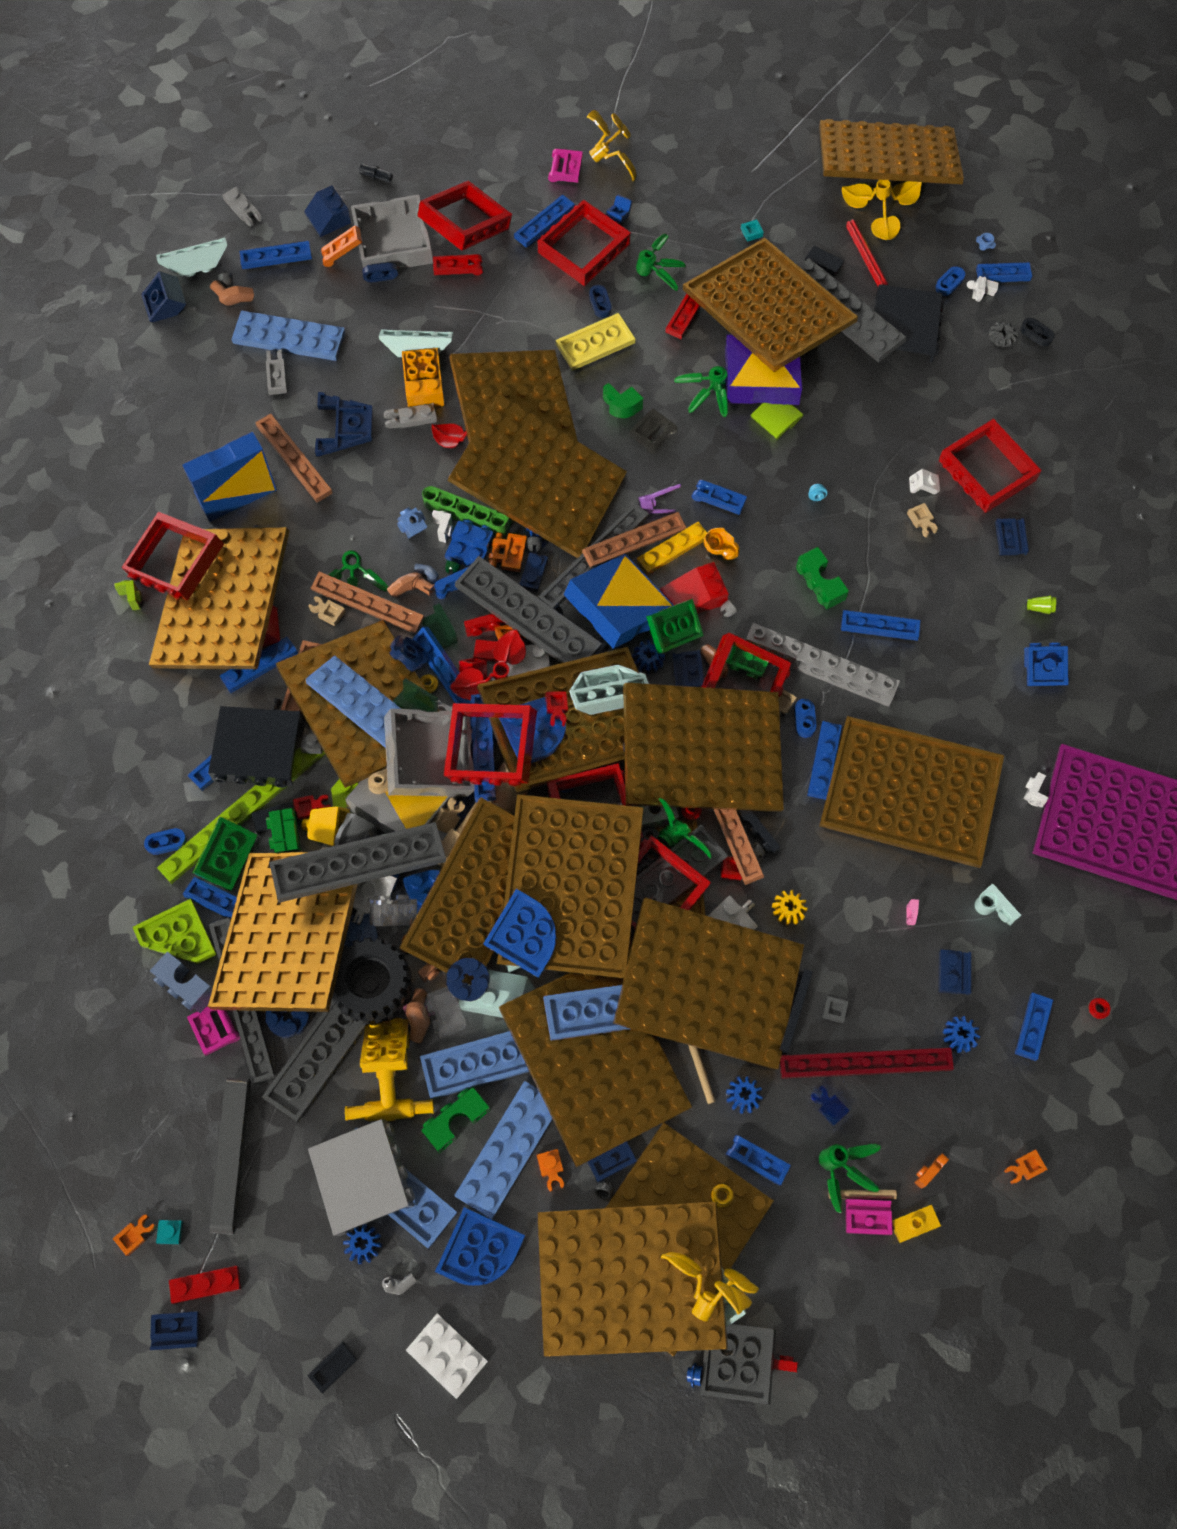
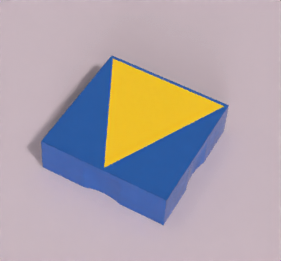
M253 432L215 451L182 464L188 480L194 488L199 505L209 522L277 490L263 448Z
M626 554L570 579L564 592V596L592 623L595 630L613 649L632 640L639 633L649 631L650 627L646 616L673 606L668 598Z

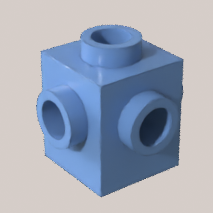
M408 507L400 512L401 516L397 519V525L402 533H406L408 538L427 528L424 522L426 520L421 510L418 511L416 507L412 510Z

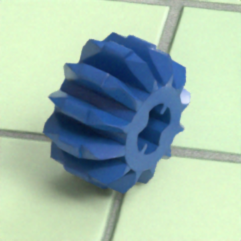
M649 640L647 645L641 642L639 647L634 648L632 658L636 667H639L640 673L646 670L647 674H650V670L656 673L658 668L663 667L665 654H658L655 644L651 645Z
M955 1016L952 1018V1022L948 1021L945 1024L947 1028L942 1033L947 1035V1037L944 1038V1042L950 1041L949 1048L951 1049L956 1046L957 1053L962 1052L963 1049L965 1052H969L971 1047L975 1048L978 1045L976 1040L980 1039V1035L975 1032L979 1030V1027H972L974 1023L972 1019L967 1023L965 1016H962L960 1020ZM958 1032L964 1033L965 1036H959Z
M749 1076L745 1077L744 1082L741 1077H737V1084L731 1081L729 1085L732 1089L726 1090V1094L731 1095V1097L727 1098V1103L734 1102L731 1107L732 1110L739 1106L740 1114H743L745 1108L749 1114L752 1113V1107L758 1109L760 1106L757 1101L763 1100V1096L758 1095L762 1088H755L756 1080L750 1084ZM742 1090H744L745 1093H749L747 1100H744V1097L741 1098L739 1096Z
M363 1224L361 1232L359 1227H355V1234L349 1231L346 1233L351 1240L343 1241L344 1245H350L349 1248L344 1250V1253H352L349 1258L350 1261H354L358 1257V1264H362L365 1257L366 1261L370 1263L372 1262L371 1253L378 1257L379 1253L374 1251V1249L382 1248V1244L375 1243V1241L379 1240L381 1235L376 1234L373 1236L376 1230L374 1227H371L367 1232V1224ZM360 1239L368 1241V1245L365 1244L367 1247L364 1250L357 1246V1244H360Z

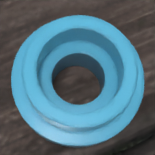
M814 484L809 489V498L812 501H821L827 496V489L822 484Z

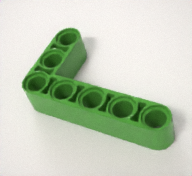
M433 486L424 488L422 492L426 509L432 512L433 510L446 511L451 514L452 519L455 521L463 522L464 520H470L475 526H488L494 532V536L496 533H502L503 536L506 535L514 521L496 509H490Z

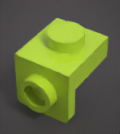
M123 580L115 583L114 586L120 596L127 595V600L132 610L140 609V602L143 599L141 591L138 590L133 580Z

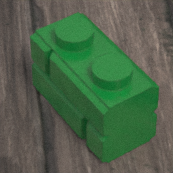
M295 809L270 811L269 817H266L267 829L272 831V837H269L270 849H274L275 853L301 850Z

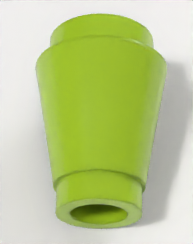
M1049 595L1028 599L1027 610L1045 614L1055 613L1056 597Z

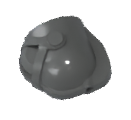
M347 813L336 835L335 846L377 836L378 826L355 814Z

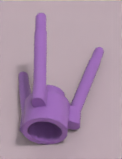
M681 484L638 497L640 507L649 514L675 513V510L653 509L656 506L655 497L681 487Z

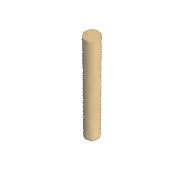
M688 1045L707 1103L712 1104L716 1100L699 1049Z
M840 1190L841 1199H896L897 1197L896 1190H879L878 1192L869 1190Z

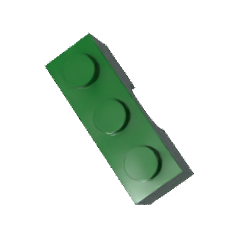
M816 547L798 557L796 569L806 579L809 589L815 592L818 602L824 605L827 610L845 601L849 590L839 576L828 580L820 575V573L826 570L828 560L819 547Z
M473 1087L470 1090L468 1088L463 1090L457 1096L459 1099L453 1104L448 1103L440 1110L441 1114L437 1118L431 1117L423 1124L424 1128L421 1131L439 1154L457 1140L450 1130L453 1119L464 1116L474 1125L490 1112L489 1106Z

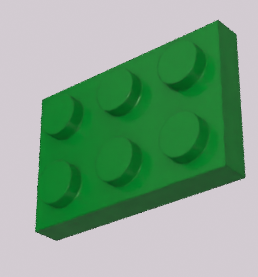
M693 599L683 601L646 616L658 654L704 636Z
M219 817L192 873L231 891L256 840L257 834L223 817Z

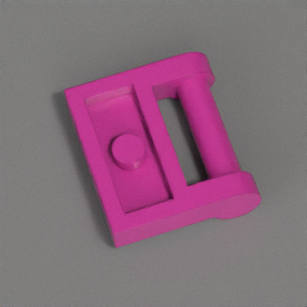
M554 149L552 152L551 172H549L548 180L550 182L567 181L578 183L583 151ZM561 158H564L562 172H558L559 161Z
M207 1006L201 1013L197 1011L187 1017L205 1056L240 1040L239 1032L235 1031L226 1010H211ZM214 1012L218 1013L228 1034L223 1038L211 1015Z

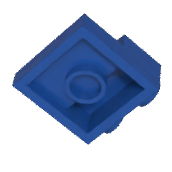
M458 520L451 535L452 540L445 553V559L466 566H470L478 556L485 560L491 548L492 539H494V532L488 526L482 525L478 527L470 520H464L463 522Z
M1030 643L1029 647L1024 648L1027 686H1067L1068 646H1061V643H1049V646L1042 647V643Z

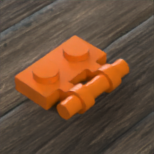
M496 533L495 538L492 539L491 546L493 548L492 553L489 554V563L496 568L497 563L500 562L502 563V570L520 572L527 536L508 533L506 540L502 539V533ZM501 548H505L504 554H499Z

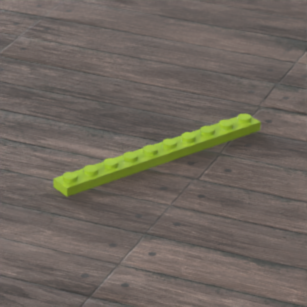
M301 747L297 749L293 763L292 781L323 757L325 752L323 751L322 754L301 753ZM271 784L253 786L159 865L157 869L173 884L198 862L219 817H223L241 826L252 817L251 813L259 811L285 788L276 787Z

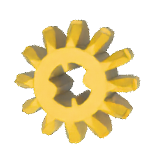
M790 890L789 895L785 891L781 892V896L776 895V902L772 903V908L776 909L773 911V916H780L778 922H782L784 919L786 920V926H789L790 921L797 925L798 919L803 920L805 918L804 913L807 912L808 908L804 906L806 900H799L801 893L794 896V891ZM787 905H791L792 911L788 910Z

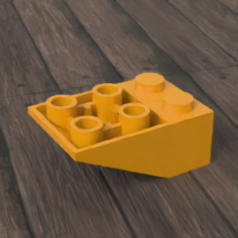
M438 348L402 351L408 407L433 403L434 407L444 406Z

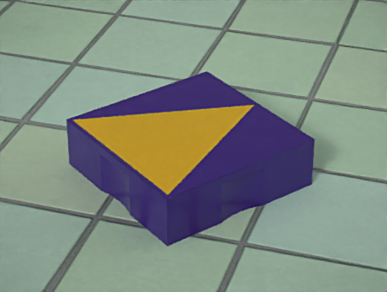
M733 335L726 336L725 369L727 371L726 394L728 403L800 404L802 393L800 357L773 372Z

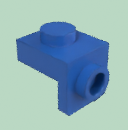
M618 194L614 205L606 211V215L616 223L623 222L629 217L632 200Z

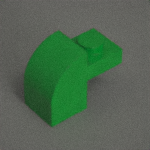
M610 383L603 386V399L609 405V413L617 418H629L643 409L644 398L632 386L622 394Z

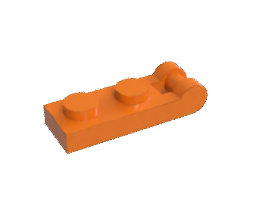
M356 225L321 248L323 265L325 267H331L335 260L362 243L360 228Z

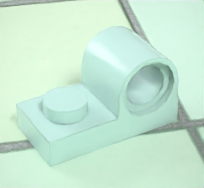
M994 884L982 892L974 904L976 911L982 915H988L996 910L999 918L1009 925H1012L1021 916ZM983 899L988 900L991 906H986L983 903Z

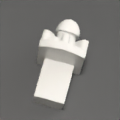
M979 276L976 282L973 280L968 281L967 287L973 289L972 299L980 302L984 294L994 296L998 290V282Z

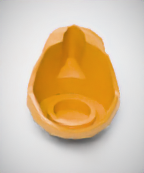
M724 528L711 529L705 535L704 546L708 552L714 555H722L725 560H733L738 557L739 545L734 542V537Z

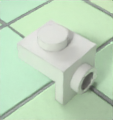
M921 469L909 478L911 493H916L920 489L932 494L940 491L939 475Z
M433 510V522L440 524L437 531L438 539L446 543L448 536H451L453 532L451 514L442 510Z
M1040 772L1034 778H1029L1025 786L1028 790L1023 799L1033 806L1042 808L1049 798L1038 792L1046 775Z

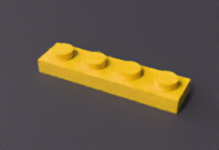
M696 522L637 558L636 562L648 576L703 543L707 532L699 522Z

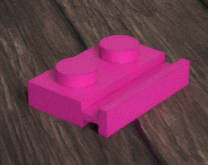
M845 1200L846 1233L892 1235L891 1201Z

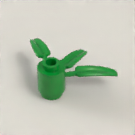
M664 233L651 245L652 251L643 250L639 253L636 270L641 276H648L654 270L656 275L672 289L678 291V285L670 274L663 268L657 269L654 266L686 267L684 262L676 259L662 258L660 262H655L656 255L654 252L659 251L669 238Z
M715 366L709 371V376H702V373H689L674 379L675 383H694L709 380L710 386L708 389L703 388L691 402L688 408L689 413L694 412L711 394L710 390L713 389L716 391L721 415L723 417L727 416L728 402L725 390L727 371L725 368Z
M349 550L343 554L342 563L344 566L340 570L334 569L328 574L339 580L342 578L341 573L348 569L350 570V577L347 578V583L358 588V579L354 577V571L360 569L364 572L363 577L382 591H388V585L371 569L366 570L361 566L362 558L354 550ZM351 558L356 559V563L354 565H351L349 563V560Z
M659 798L670 824L659 832L657 840L669 849L686 838L704 851L709 858H712L707 846L694 835L689 836L688 833L691 832L689 826L682 821L675 820V815L670 805L664 799Z
M835 1144L820 1152V1165L831 1173V1179L827 1180L832 1204L838 1213L843 1212L839 1181L835 1178L834 1170L843 1166L848 1170L847 1176L869 1191L878 1192L879 1187L857 1168L854 1166L849 1167L846 1163L848 1158L856 1160L878 1152L881 1148L880 1145L868 1144L846 1149L839 1144Z

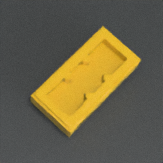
M932 1205L892 1220V1228L899 1243L941 1226Z

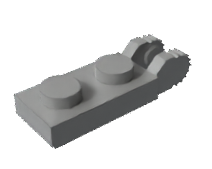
M237 187L222 195L224 201L249 227L254 225L250 218L252 215L258 222L263 220L258 210Z
M282 349L277 352V360H272L273 355L271 351H266L269 395L287 393L286 370Z
M433 403L397 410L390 409L384 412V417L390 419L385 422L386 428L390 429L437 422Z

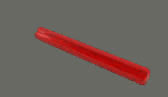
M855 220L848 221L846 228L877 286L879 284L888 285Z

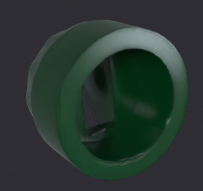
M447 560L445 564V570L448 574L450 569L453 570L452 574H454L461 567V564Z

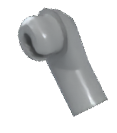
M411 1272L402 1280L393 1279L388 1276L383 1279L382 1287L387 1293L401 1295L413 1286L417 1280Z

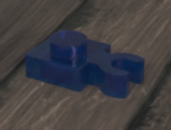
M820 1086L818 1089L822 1092V1097L818 1098L814 1093L810 1097L812 1101L822 1105L818 1111L834 1126L849 1112V1109L836 1095L829 1098L826 1088Z

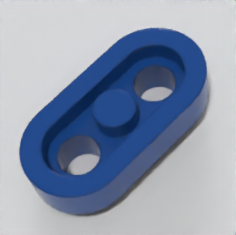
M951 267L938 279L935 287L936 292L942 293L943 296L950 295L963 282L965 271L960 267Z
M800 699L794 708L795 728L799 736L809 738L816 730L815 706L809 699ZM802 706H807L808 709L805 710L802 708ZM803 724H808L810 727L806 728Z
M173 828L148 835L144 841V847L152 855L176 851L186 844L187 837L181 829ZM176 838H180L178 843H174ZM155 843H160L157 848H153Z

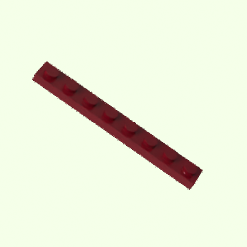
M951 1048L783 1055L779 1063L781 1079L954 1070Z

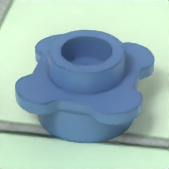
M983 233L976 238V242L980 245V250L994 249L996 246L994 236L991 233Z

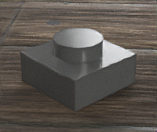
M827 996L822 1018L844 1023L848 1001Z

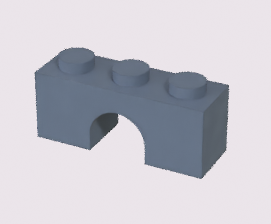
M167 951L150 970L156 976L153 980L162 988L165 985L168 986L167 992L175 999H178L180 996L183 999L181 1003L187 1009L192 1011L194 1008L201 1013L209 1004L213 988L196 974L190 981L182 984L184 976L190 970Z

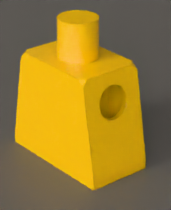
M336 806L313 809L310 812V819H303L301 827L304 831H308V839L335 846L338 830L343 824L347 813H350V809Z

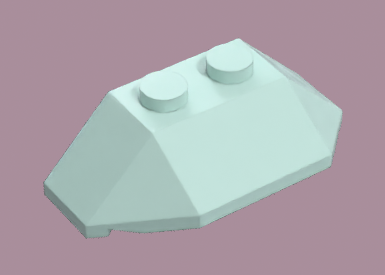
M224 237L158 254L156 257L160 265L180 276L190 277L195 275V272L212 271L223 255L227 242Z
M381 329L379 339L397 357H402V351L438 348L439 354L453 338V332Z
M614 665L581 672L569 692L576 710L593 715L624 708V683L649 684L643 673H637L632 669Z
M488 970L490 983L483 997L471 1002L459 1000L457 1009L503 1018L499 1006L533 991L535 988L526 976Z

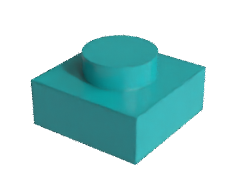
M757 219L741 224V231L747 242L763 237L764 231Z
M159 1220L156 1244L181 1245L183 1221Z

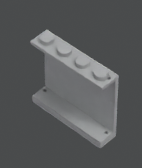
M380 1119L308 1148L333 1236H342L350 1229L403 1208L414 1207L413 1200H415V1195L412 1188L408 1187L406 1181L408 1173L405 1166L401 1165L399 1159L401 1151L399 1146L394 1143L393 1136L395 1132L392 1124L386 1120Z

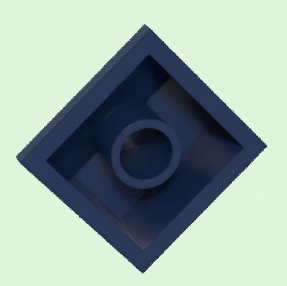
M332 185L316 192L304 211L320 237L351 223L349 210Z
M161 271L156 274L141 294L150 322L177 316L186 305L178 277Z

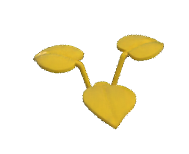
M596 110L591 111L587 118L594 121L604 133L595 147L589 151L591 157L598 163L603 158L608 159L611 156L618 155L631 174L632 181H634L636 169L628 156L621 151L608 154L610 151L608 144L621 132L629 139L631 137L630 131L623 124L622 120L613 113L611 115L612 120L619 130L607 142H603L605 137H609L611 133L600 113Z
M878 180L876 187L873 188V193L870 186L855 184L842 186V195L845 202L853 208L867 206L868 200H872L875 194L879 200H883V218H877L873 221L871 231L878 238L891 240L900 231V221L896 216L887 217L886 199L891 194L893 200H898L900 204L911 205L920 197L922 182L908 181L892 188L889 180Z
M668 1252L660 1257L667 1259L684 1274L697 1278V1290L694 1295L697 1301L691 1312L702 1321L707 1322L722 1295L739 1315L752 1304L751 1299L743 1292L757 1293L759 1290L743 1274L733 1269H725L723 1274L729 1281L726 1284L716 1281L714 1284L720 1292L716 1296L709 1291H704L701 1294L702 1268L686 1255L676 1252Z

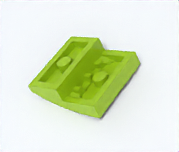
M762 403L750 416L778 440L789 428L792 429L804 415L793 405Z

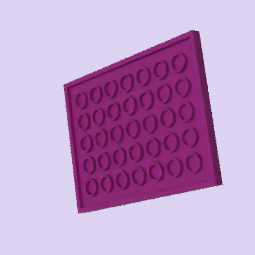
M1061 744L1047 793L1049 799L1044 805L1032 854L1177 900V780Z

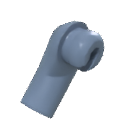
M415 564L414 572L425 574L428 576V582L436 583L438 573L432 566Z

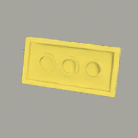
M619 313L556 340V346L572 371L635 344V337Z

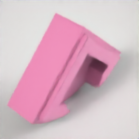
M911 899L906 905L907 925L916 924L919 900Z

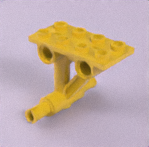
M394 1018L380 1023L370 1021V1024L365 1026L360 1067L362 1068V1073L376 1072V1078L379 1079L381 1101H370L362 1106H345L346 1121L353 1119H365L368 1122L380 1119L393 1121L396 1119L412 1118L415 1114H434L433 1099L414 1101L411 1098L396 1099L395 1070H407L408 1068L407 1048L410 1045L408 1019Z

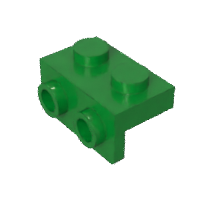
M734 645L728 659H726V663L729 664L728 668L738 672L740 668L748 671L746 675L755 679L758 676H764L769 662Z

